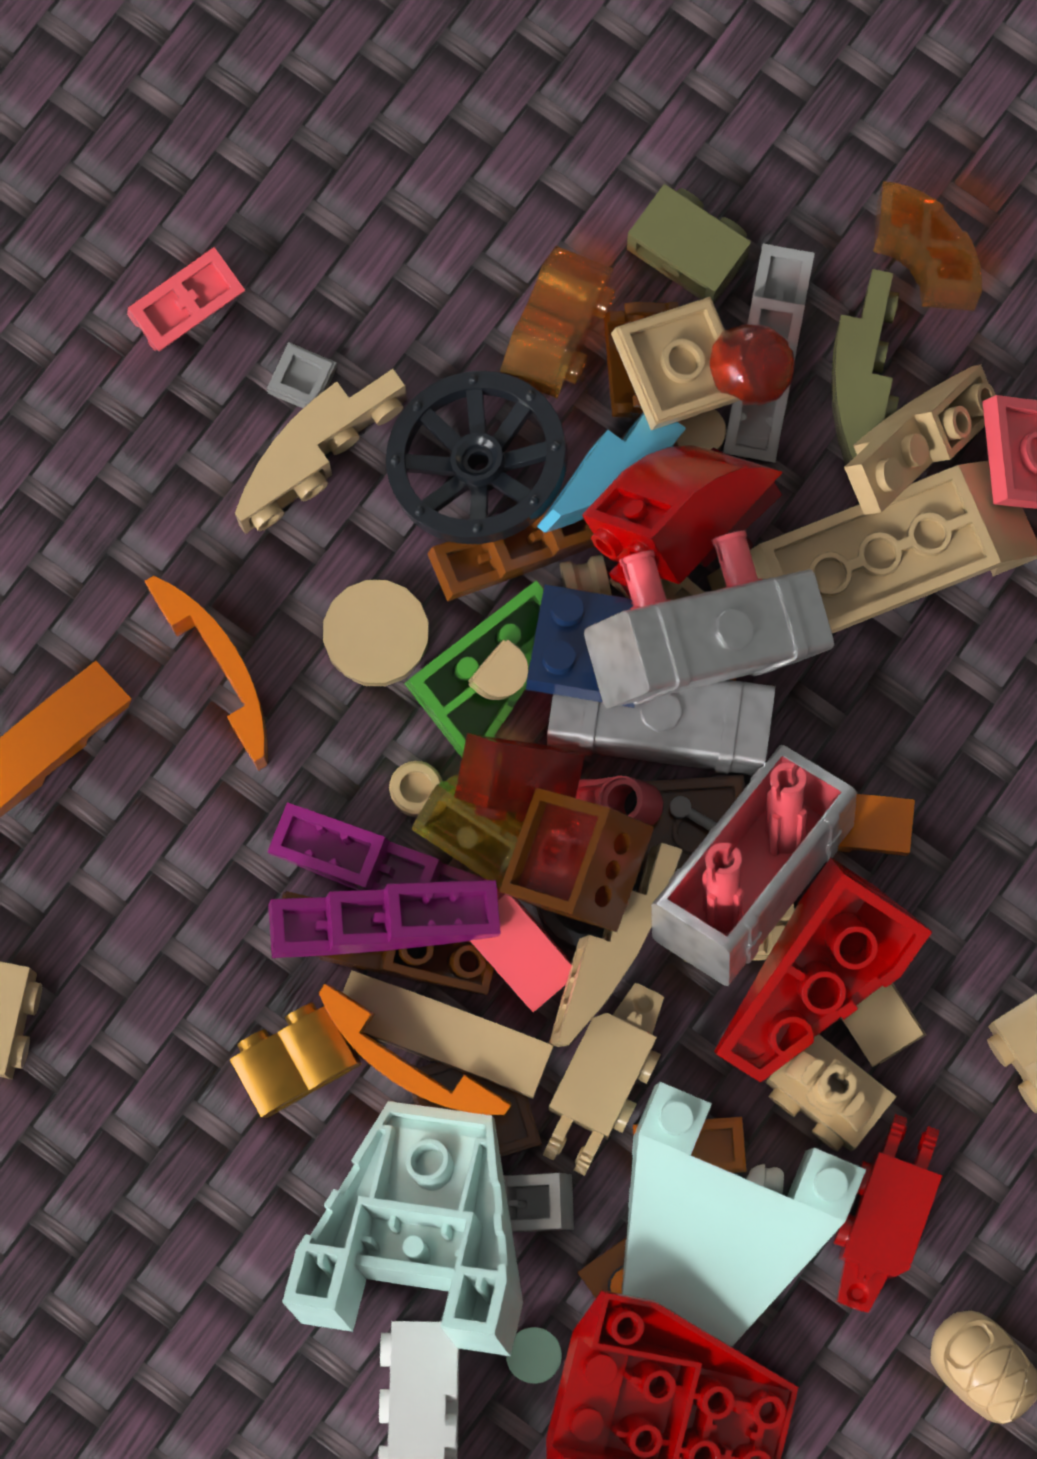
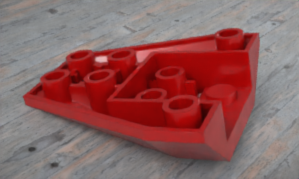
M602 1290L572 1332L546 1437V1459H781L798 1387L654 1300Z

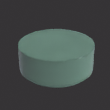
M530 1327L519 1331L515 1335L511 1356H506L509 1369L518 1379L535 1384L550 1379L557 1372L561 1363L562 1353L559 1342L553 1334L542 1328Z

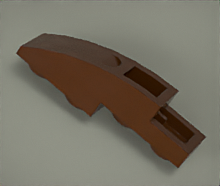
M285 891L283 892L282 899L313 897ZM470 941L387 951L315 956L319 957L320 960L351 968L480 995H488L494 970L492 965Z

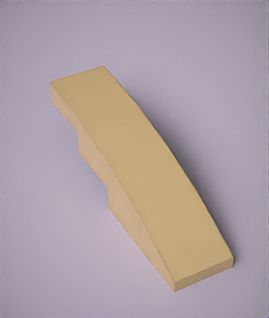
M665 843L651 847L638 892H631L618 932L604 929L602 939L591 935L579 939L549 1044L556 1047L569 1045L606 1003L638 955L652 927V903L668 885L669 879L675 872L682 849Z
M351 970L343 993L375 1013L364 1030L365 1034L429 1061H436L478 1079H485L534 1098L553 1050V1045L439 1001Z

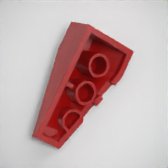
M830 857L799 901L714 1052L761 1083L813 1044L814 1037L841 1017L843 1020L858 1010L857 1005L880 987L884 986V988H887L899 979L932 931L877 887Z

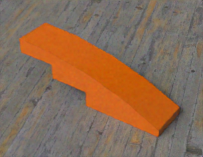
M97 661L93 662L0 737V817L40 788L47 775L83 749L90 736L129 707L132 700L131 697Z

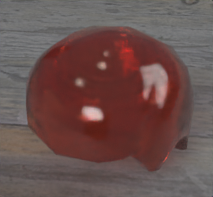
M748 324L724 330L712 346L709 366L715 386L719 392L733 395L741 400L743 405L755 404L761 406L779 400L792 383L795 359L793 350L789 347V342L779 332L765 325Z

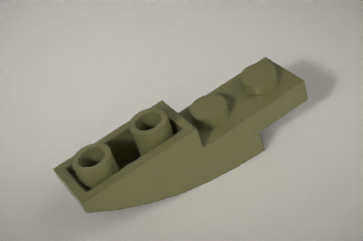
M872 269L861 318L841 314L833 349L831 372L832 410L837 440L845 466L857 455L853 445L879 423L896 412L899 400L898 396L889 395L893 378L872 373H882L889 342L879 340L883 322L893 324L899 298L898 292L890 291L893 273Z

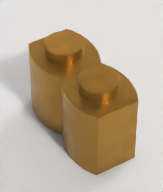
M314 1002L306 1004L285 1017L289 1026L270 1036L267 1030L263 1029L237 1044L241 1053L231 1058L230 1061L261 1117L268 1118L362 1065L353 1047L338 1030L325 1006L317 1009Z

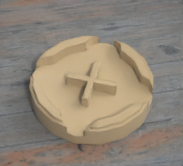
M365 580L347 587L332 601L323 621V642L331 663L346 677L364 686H388L406 679L421 662L429 645V623L421 603L407 588L388 580Z

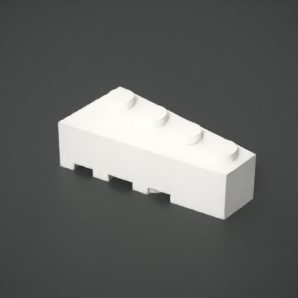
M392 1321L391 1333H381L380 1366L390 1367V1389H380L379 1423H389L388 1446H379L378 1459H458L459 1348L443 1331L441 1322Z

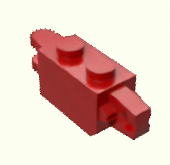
M897 1114L894 1115L881 1152L874 1155L872 1163L862 1161L860 1167L866 1169L857 1191L860 1197L853 1215L848 1214L844 1224L836 1231L833 1244L842 1247L838 1259L844 1261L836 1302L865 1313L870 1312L887 1278L896 1277L910 1270L942 1175L927 1170L940 1132L938 1129L928 1126L926 1131L921 1134L913 1164L895 1158L899 1143L903 1141L907 1130V1118Z

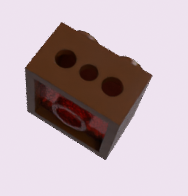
M536 788L499 892L544 910L618 932L654 827L609 807Z

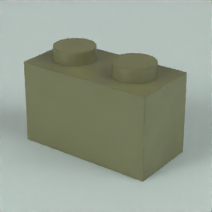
M664 183L628 232L627 250L699 299L711 297L713 304H715L748 259L751 241L746 239V232L734 221L725 217L718 220L703 210V203L694 194L682 188L675 191Z

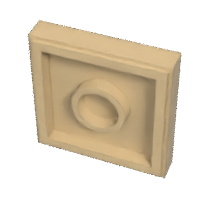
M711 297L615 327L611 333L651 430L744 400L751 394Z

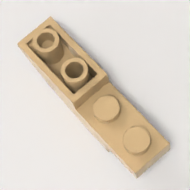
M981 365L972 366L926 391L887 417L853 445L857 455L844 468L864 515L883 512L933 462L951 460L985 426L982 401L995 396V392L988 383Z
M391 369L350 398L339 383L335 382L315 397L286 425L256 465L235 511L239 526L245 534L255 527L258 531H262L275 524L284 515L282 509L299 497L302 501H307L318 495L328 485L326 479L332 476L330 462L325 455L330 451L334 455L346 451L359 440L360 436L358 433L373 422H376L377 425H383L402 411L403 405L401 403L407 400L406 388L394 369Z

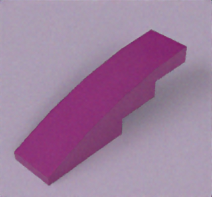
M288 802L267 851L270 855L358 891L384 890L387 884L489 881L480 876L443 864L440 859L392 843L384 836Z
M496 880L387 884L384 890L331 891L326 897L271 899L268 904L272 958L387 951L499 937L501 934Z

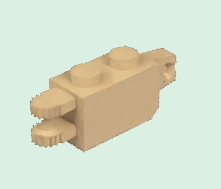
M635 983L613 1015L605 1013L592 1018L549 1105L548 1111L561 1118L547 1144L543 1156L554 1161L555 1157L560 1155L567 1141L566 1135L572 1123L592 1132L586 1145L581 1148L575 1160L576 1166L574 1171L585 1176L603 1138L607 1140L612 1129L623 1133L637 1103L627 1098L637 1079L647 1084L661 1055L651 1049L657 1038L652 1034L664 997Z

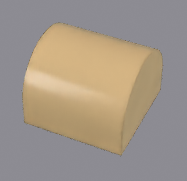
M503 640L468 680L470 682L468 685L484 698L490 700L505 699L516 693L524 685L528 675L527 660L518 647L509 640Z

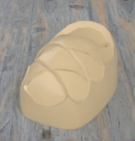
M971 1310L961 1311L948 1317L935 1331L931 1345V1363L945 1384L982 1417L994 1423H1010L1023 1415L1037 1400L1036 1369L1010 1335L992 1319L980 1312Z

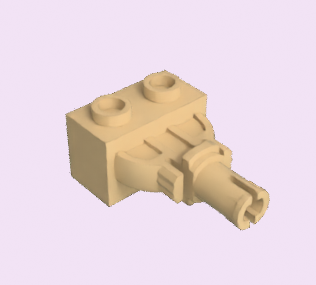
M819 1034L814 1037L813 1044L774 1072L765 1082L773 1089L769 1098L793 1117L801 1111L817 1124L812 1130L813 1134L836 1152H838L842 1145L850 1152L854 1150L896 1098L888 1089Z

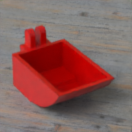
M693 445L668 447L644 456L623 470L582 516L593 532L591 540L595 547L611 561L618 563L610 571L609 575L613 581L621 584L631 599L624 570L620 565V559L640 552L654 550V558L660 579L680 585L715 547L712 540L726 535L783 472Z

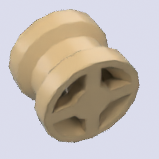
M602 554L591 556L588 562L576 565L571 561L560 563L563 588L611 595L608 574Z

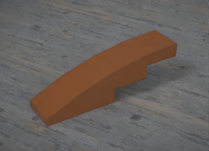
M545 512L529 527L503 540L484 544H460L448 541L433 546L427 554L448 602L594 547L595 545L591 540L593 532L583 518L573 524L545 533L537 527L546 514Z

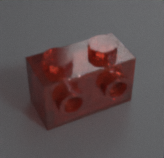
M467 733L454 798L475 804L473 813L476 815L505 820L507 811L517 812L515 819L524 822L536 788L576 798L585 756L552 745ZM546 805L540 825L547 826L549 817L571 819L572 816Z

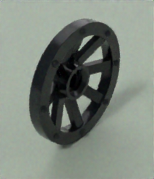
M470 371L455 374L433 383L407 404L397 418L388 439L386 469L390 486L400 507L425 532L454 543H491L503 540L526 529L551 506L560 491L566 474L568 459L567 442L556 411L546 397L536 388L508 374L494 371ZM484 395L496 396L516 403L493 437L487 434ZM467 397L470 434L461 438L435 412L451 402ZM532 414L543 429L546 441L505 452ZM422 425L451 451V457L409 454L412 441ZM545 461L542 474L532 490L506 474L507 471ZM487 463L484 469L479 471L473 470L478 464ZM408 473L455 477L421 500L410 485ZM495 488L518 503L501 514L488 517L489 490ZM467 490L471 491L470 520L457 519L439 513L441 509Z

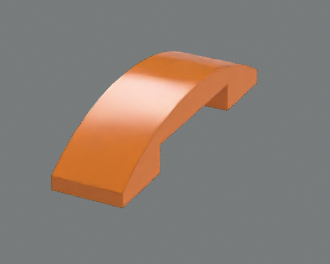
M156 576L145 580L152 597L177 637L196 626L244 705L228 715L227 718L258 771L268 765V740L264 714L254 684L237 649L213 617L186 593Z
M324 984L320 990L319 995L328 1014L347 1042L361 1057L392 1082L428 1101L464 1112L484 1115H505L511 1107L512 1103L468 1074L462 1077L454 1091L450 1090L364 1033L375 1013L330 984Z

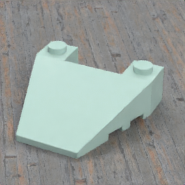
M659 1082L652 1090L633 1136L631 1187L629 1188V1215L622 1294L654 1300L732 1347L844 1224L866 1169L816 1148L806 1150L786 1197L691 1156L712 1104Z
M388 1101L351 1161L354 1166L338 1191L333 1189L324 1204L326 1211L311 1235L305 1234L298 1245L282 1303L302 1324L353 1332L366 1279L449 1291L441 1328L456 1347L511 1356L523 1299L495 1119L492 1115Z

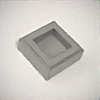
M288 342L267 387L268 394L304 408L329 387L337 370V362Z

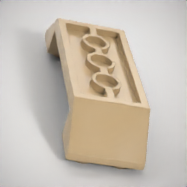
M988 460L957 465L914 482L881 513L864 515L859 504L761 543L752 548L750 552L758 579L762 578L764 580L811 569L815 574L831 633L833 634L987 571H991L992 575L996 576L1037 559V539L1022 507L993 504ZM721 568L707 576V581L712 591L726 587Z

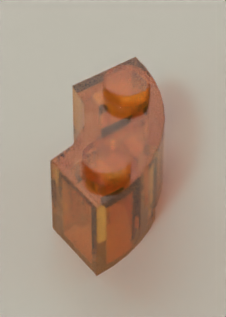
M883 181L877 201L873 252L891 256L910 270L919 286L921 305L923 307L974 311L982 293V275L978 255L968 233L962 231L955 220L943 210L944 206L936 199L912 187Z
M555 246L542 264L528 303L513 330L500 373L517 377L529 383L538 391L555 398L559 397L567 381L576 385L587 360V355L581 353L594 320L596 317L605 318L615 296L616 290L608 287L614 268Z

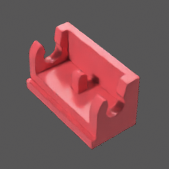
M213 247L129 306L127 315L134 325L143 331L152 349L160 352L244 293L245 289L216 248Z
M499 886L497 888L501 934L499 937L470 940V942L529 1009L535 1012L566 985L572 961L517 898L499 892L501 887Z

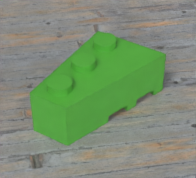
M537 580L404 683L469 768L477 764L485 749L505 722L514 705L526 689L527 679L516 693L502 700L484 698L468 685L470 683L468 680L503 640H509L522 651L527 660L529 671L544 590Z

